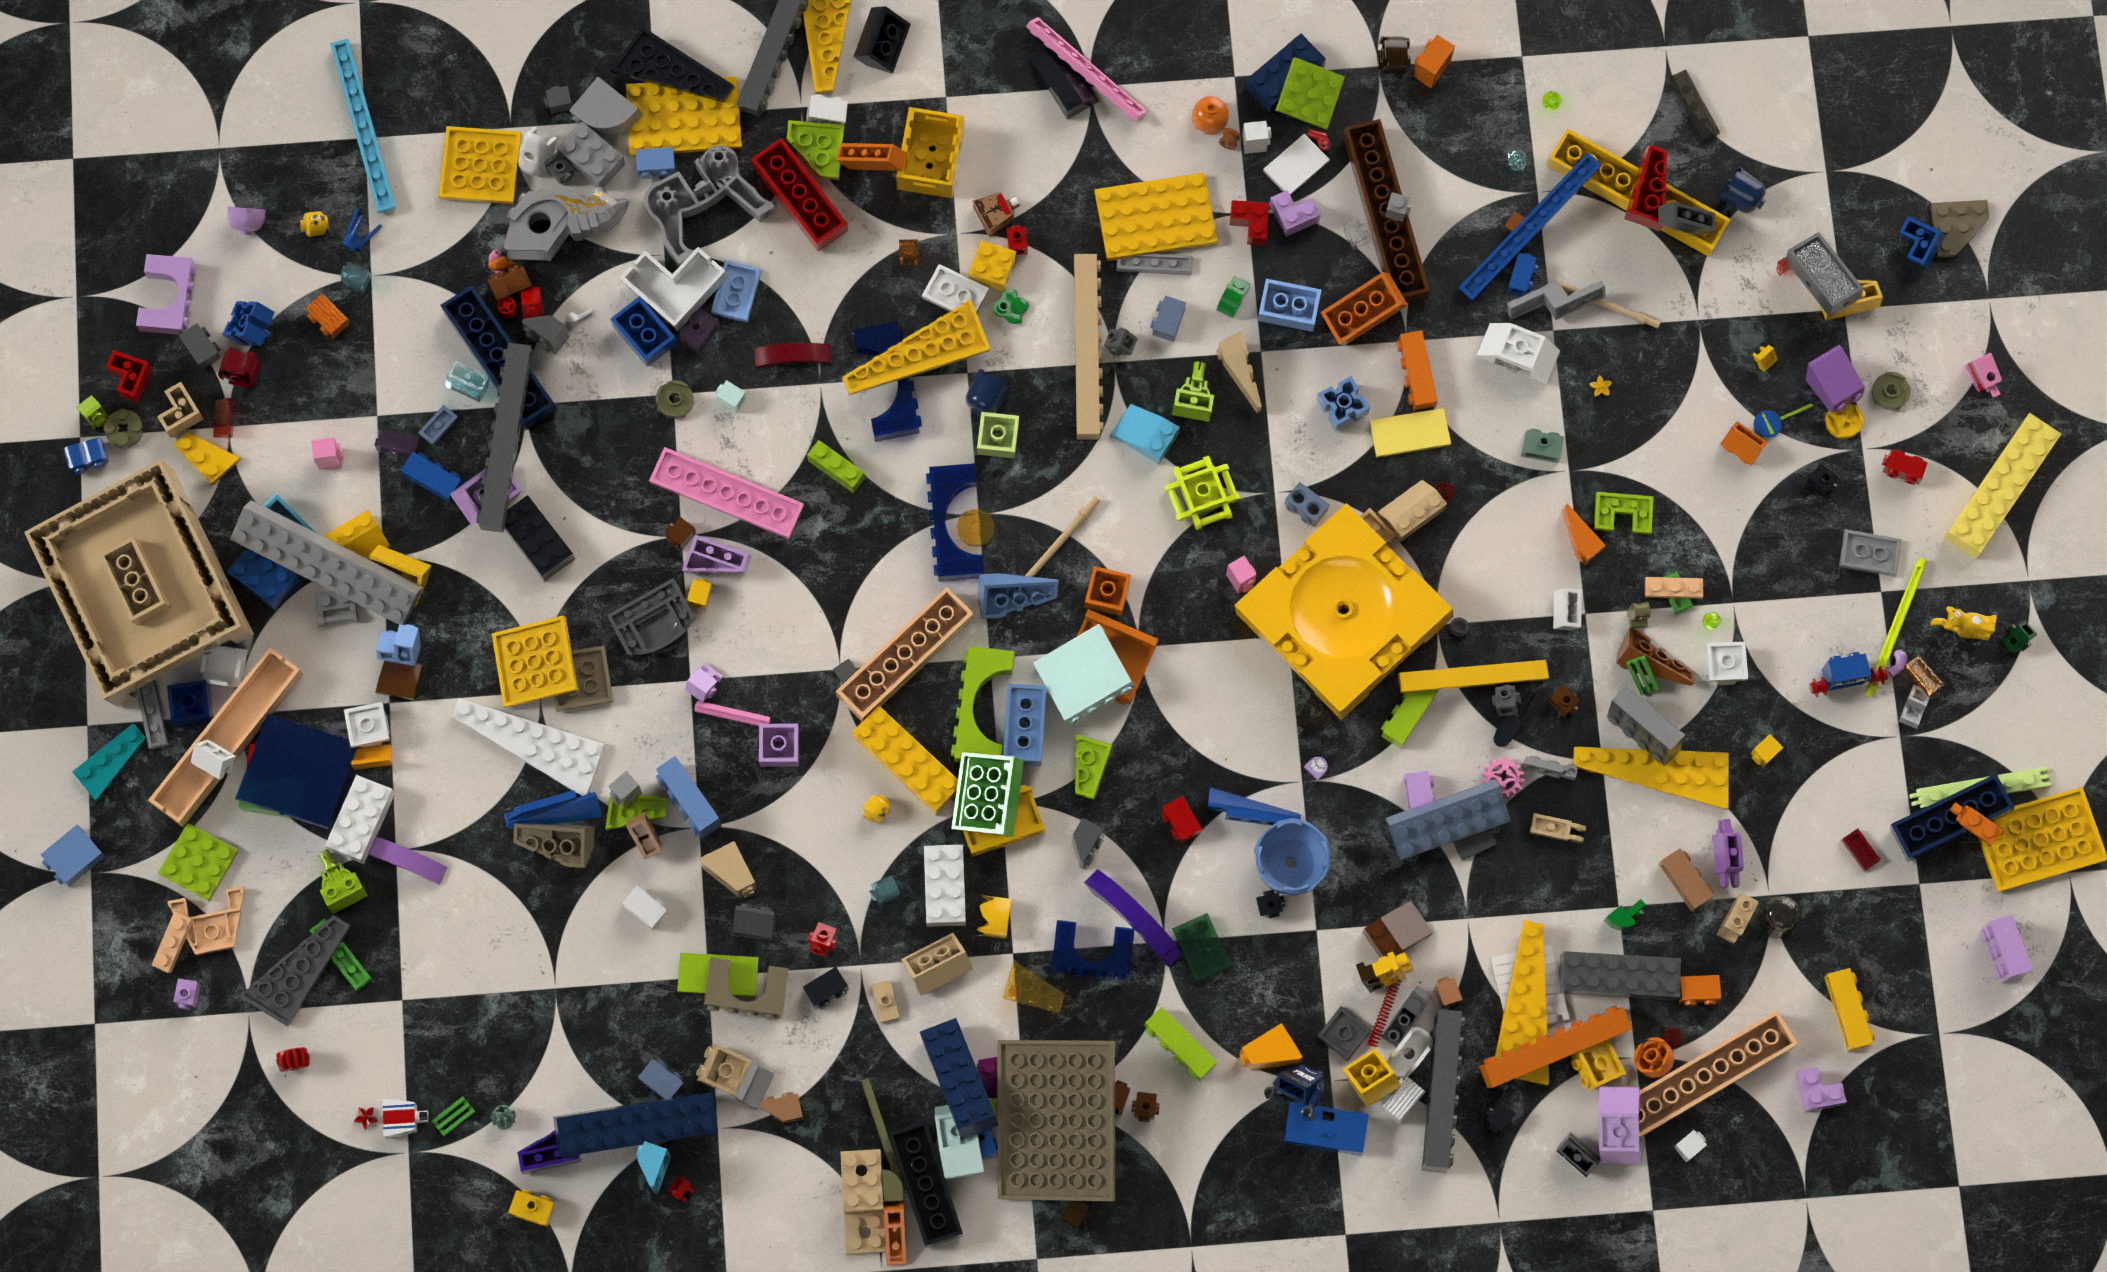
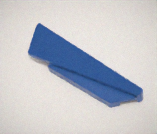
M1214 788L1209 790L1207 810L1226 812L1225 820L1272 826L1280 820L1289 818L1301 819V814Z
M575 790L517 806L514 808V811L505 813L504 817L508 829H514V823L555 824L601 818L602 812L595 792L577 798Z

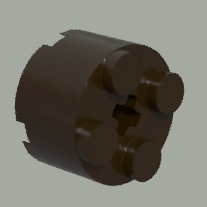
M1381 36L1379 44H1382V48L1377 53L1378 68L1382 70L1380 73H1406L1407 67H1410L1411 57L1408 55L1410 47L1409 38Z

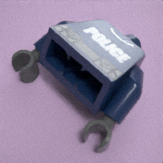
M1304 1065L1284 1069L1278 1073V1077L1272 1083L1273 1087H1267L1264 1090V1095L1266 1099L1269 1098L1271 1102H1275L1278 1099L1276 1091H1279L1304 1105L1309 1104L1302 1109L1301 1113L1303 1119L1309 1114V1121H1313L1315 1118L1313 1109L1317 1107L1324 1089L1322 1083L1324 1074L1320 1069L1312 1070Z

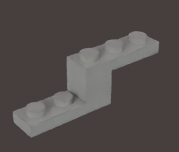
M1555 281L1507 303L1508 315L1513 320L1546 305L1555 320L1605 298V285L1600 281L1580 291H1575L1568 296L1559 282Z

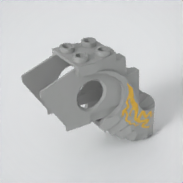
M559 184L553 193L542 187L535 194L531 191H528L527 194L522 193L518 199L519 203L517 206L511 208L507 215L510 225L503 246L508 251L506 257L510 260H547L550 262L569 234L574 241H582V237L592 238L593 235H601V232L610 231L626 213L630 201L625 198L617 201L607 194L606 190L602 187L589 188L587 196L584 198L562 184ZM538 220L550 221V228L542 234H537L530 230L531 225Z

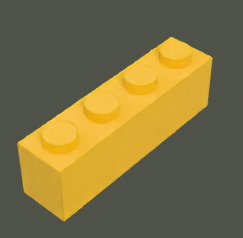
M1848 968L1827 974L1824 977L1847 1052L1871 1046L1874 1043L1875 1037L1873 1030L1869 1029L1867 1023L1869 1021L1867 1011L1863 1010L1861 1004L1863 1002L1861 992L1857 991L1855 985L1857 984L1855 973L1851 972V969Z

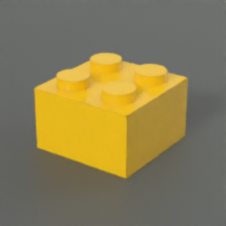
M981 240L969 271V279L986 287L1004 292L1016 261V251Z
M1376 1048L1343 1068L1348 1082L1367 1107L1400 1087L1394 1071Z

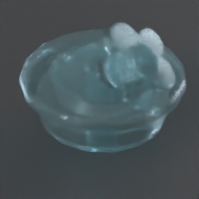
M1510 150L1507 157L1510 167L1515 171L1523 170L1527 165L1526 154L1522 150Z

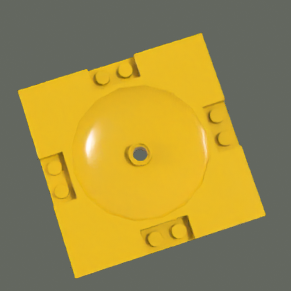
M1347 503L1305 540V544L1280 567L1274 568L1234 605L1236 614L1315 691V694L1341 720L1360 704L1374 687L1423 642L1426 643L1453 618V608L1414 569L1411 570ZM1344 608L1349 610V612L1344 615L1339 613V611Z

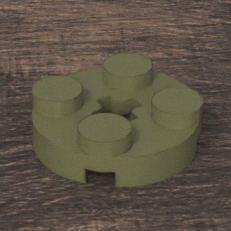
M1887 372L1879 376L1872 386L1873 401L1880 407L1888 410L1900 409L1906 404L1911 394V387L1908 385L1906 378L1897 372ZM1893 387L1896 394L1890 395L1886 389Z
M671 380L660 386L657 390L656 404L658 410L664 416L683 418L691 411L694 397L686 383L679 380ZM677 395L680 401L674 404L670 397L673 398Z
M119 409L107 418L104 431L107 439L114 446L120 448L131 447L142 438L143 423L140 417L133 411ZM122 425H128V431H122L120 433V427Z

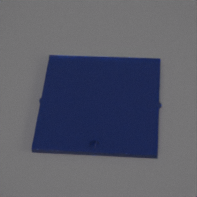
M267 714L235 800L328 829L351 768V761H353L358 747L351 748L349 739Z

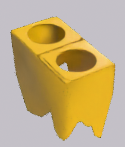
M981 895L988 901L980 905L982 915L988 923L977 929L985 935L976 936L1007 939L1011 899Z

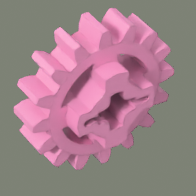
M1497 757L1496 763L1491 760L1489 762L1490 766L1486 765L1484 768L1487 772L1482 773V777L1486 778L1482 781V784L1495 779L1506 799H1509L1510 793L1515 796L1517 794L1516 790L1520 791L1522 788L1519 784L1524 782V779L1520 778L1524 772L1518 771L1521 767L1520 764L1515 766L1514 759L1508 762V757H1505L1504 761ZM1501 766L1500 770L1492 772L1494 768ZM1501 774L1505 775V781H1501ZM1512 784H1514L1513 787H1511L1510 789L1505 790V788H1506L1507 785H1512Z

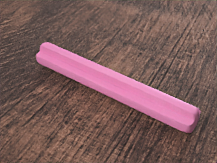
M697 701L695 704V712L756 726L770 723V717L706 702L702 703L701 701Z

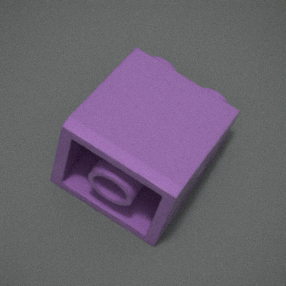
M1840 345L1808 363L1806 382L1831 414L1844 410L1848 404L1857 402L1863 397L1865 386Z

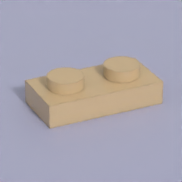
M1371 508L1360 516L1386 542V545L1396 537V534Z

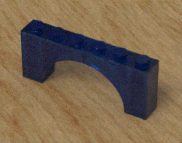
M897 322L853 330L856 352L873 354L875 356H879L892 346L894 347L904 338L902 327L898 328ZM909 377L897 381V394L890 408L880 416L871 418L875 442L919 434V427H922L921 416L916 415L915 409H919L917 398L912 396L915 388L913 380L909 381Z
M975 463L929 467V473H926V483L931 485V491H927L928 503H932V509L929 510V519L934 522V528H930L931 539H935V546H932L933 558H937V564L933 565L934 576H938V582L979 579V574H984L983 555L971 554L959 548L950 538L945 524L946 513L952 500L960 492L976 487Z

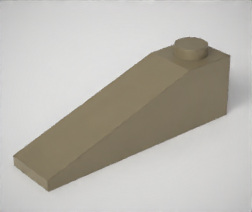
M514 823L513 843L530 851L538 852L548 859L558 861L566 867L586 868L594 848L595 827Z

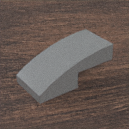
M1913 684L1899 722L1917 729L1929 701L1931 691Z

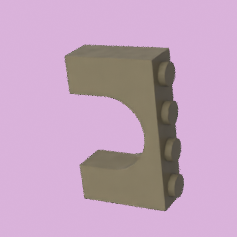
M710 958L703 1007H707L708 1011L719 1012V1009L727 1010L729 1014L744 1012L746 1016L758 1017L759 1014L766 1015V1019L777 1020V1017L781 1018L783 1015L789 968L769 966L763 995L757 1000L744 1002L736 999L729 991L728 974L730 960Z

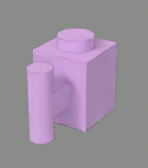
M704 663L701 669L698 668L687 680L685 690L703 703L707 698L711 699L717 691L715 689L717 681L720 683L724 676Z

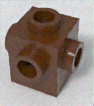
M1137 1092L1136 1101L1132 1100L1131 1112H1135L1134 1118H1138L1140 1122H1150V1120H1154L1155 1115H1159L1160 1103H1156L1157 1094ZM1147 1106L1149 1109L1145 1110L1142 1107Z

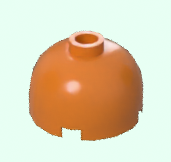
M1214 96L1200 99L1192 111V122L1195 128L1207 135L1221 132L1229 120V111L1226 104L1220 98Z
M1658 1037L1647 1039L1648 1042L1638 1045L1634 1052L1633 1060L1637 1069L1642 1074L1650 1078H1660L1665 1076L1673 1067V1050L1663 1039Z

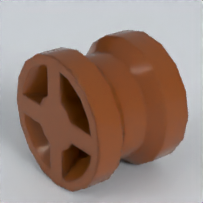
M1224 128L1223 137L1220 138L1219 144L1226 149L1235 150L1237 147L1236 142L1240 139L1241 134L1234 129Z

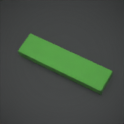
M323 919L312 929H310L309 931L311 932V934L316 932L315 930H317L321 925H323L326 922V919ZM342 941L331 959L353 988L359 991L373 979Z

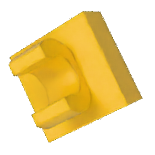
M1770 345L1766 348L1761 346V352L1758 355L1753 353L1754 360L1758 363L1759 369L1764 372L1778 360L1774 348Z

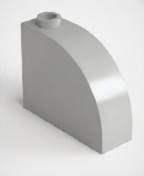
M599 77L595 79L569 110L573 115L572 119L578 125L583 122L594 132L608 135L617 134L629 129L643 116L642 112L634 104Z

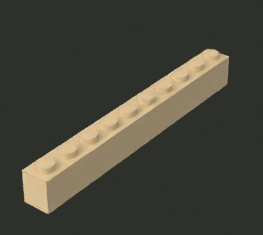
M1074 254L1077 440H1099L1100 433H1103V422H1100V415H1103V404H1099V397H1103V386H1099V379L1103 378L1102 368H1099V361H1102V350H1098V343H1102V332H1098V325H1102V315L1098 314V307H1101V296L1097 294V289H1101V278H1097V272H1101V260H1097V254Z

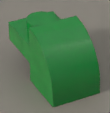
M1234 276L1230 284L1227 285L1216 310L1233 318L1251 284Z
M1640 899L1628 910H1625L1620 905L1604 921L1613 929L1628 930L1636 924L1632 917L1636 919L1643 914L1644 911L1642 909L1646 904Z

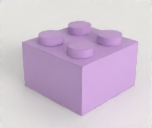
M759 724L760 767H799L798 724Z

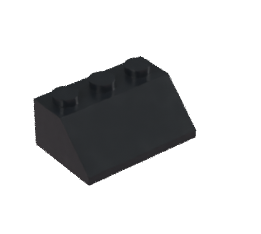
M886 6L871 7L853 57L866 66L893 73L911 24Z

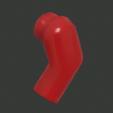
M1309 129L1307 137L1315 139L1321 150H1328L1331 143L1327 134Z

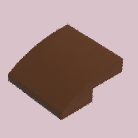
M384 661L375 691L376 694L414 700L424 665L416 663V666Z

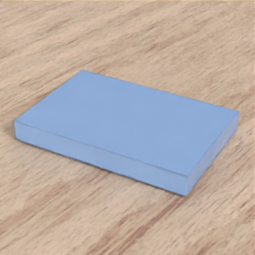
M725 260L723 269L729 277L717 289L711 315L748 323L762 270L761 268Z

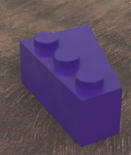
M555 1130L517 1152L520 1170L523 1175L582 1162L581 1155L558 1156Z

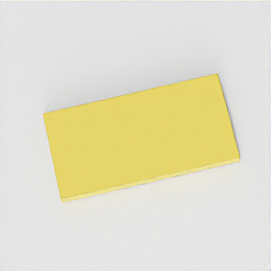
M1444 408L1369 421L1376 458L1451 446Z

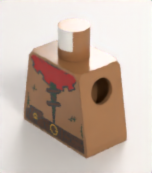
M1001 192L973 200V208L989 237L1012 222V210L1020 207L1016 196L1006 200Z

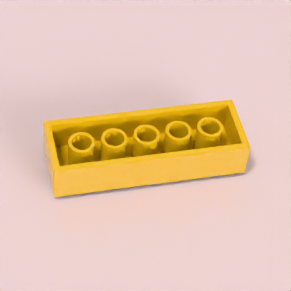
M879 705L852 732V737L934 815H937L956 796L958 779Z

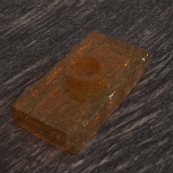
M1919 655L1904 666L1905 670L1928 697L1944 685Z

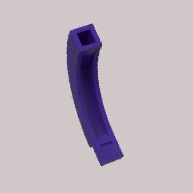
M1097 869L1084 882L1094 896L1112 908L1143 938L1167 967H1170L1182 955L1175 945L1176 943L1158 922L1133 897L1103 872Z

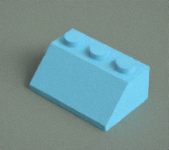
M644 1141L643 1146L639 1145L636 1157H638V1162L649 1186L654 1193L658 1194L671 1155L666 1148Z

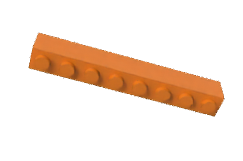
M1616 1005L1605 1009L1606 1013L1600 1015L1599 1012L1588 1016L1589 1020L1582 1022V1020L1575 1021L1566 1030L1564 1027L1553 1031L1554 1035L1549 1037L1547 1034L1536 1038L1537 1042L1532 1044L1525 1042L1518 1045V1050L1512 1051V1049L1501 1052L1502 1056L1495 1059L1492 1056L1483 1060L1484 1064L1479 1065L1487 1088L1503 1084L1631 1030L1632 1026L1624 1007L1617 1008Z

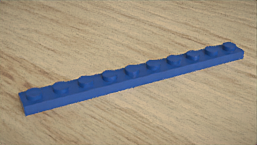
M1587 153L1461 284L1459 290L1473 301L1602 165Z

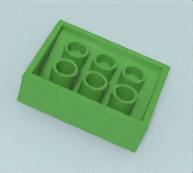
M962 752L951 829L1014 837L1024 760L1010 756Z

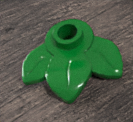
M1008 289L1002 292L1000 299L995 301L993 311L996 316L1004 317L1011 324L1022 323L1020 314L1025 312L1030 305L1025 299L1017 297L1016 289Z

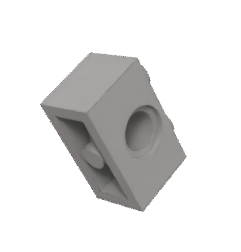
M627 771L609 785L611 799L617 806L621 804L624 808L642 794L639 784Z

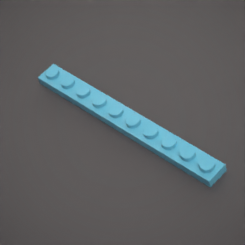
M348 39L330 43L377 212L380 214L394 210L396 205L350 42Z

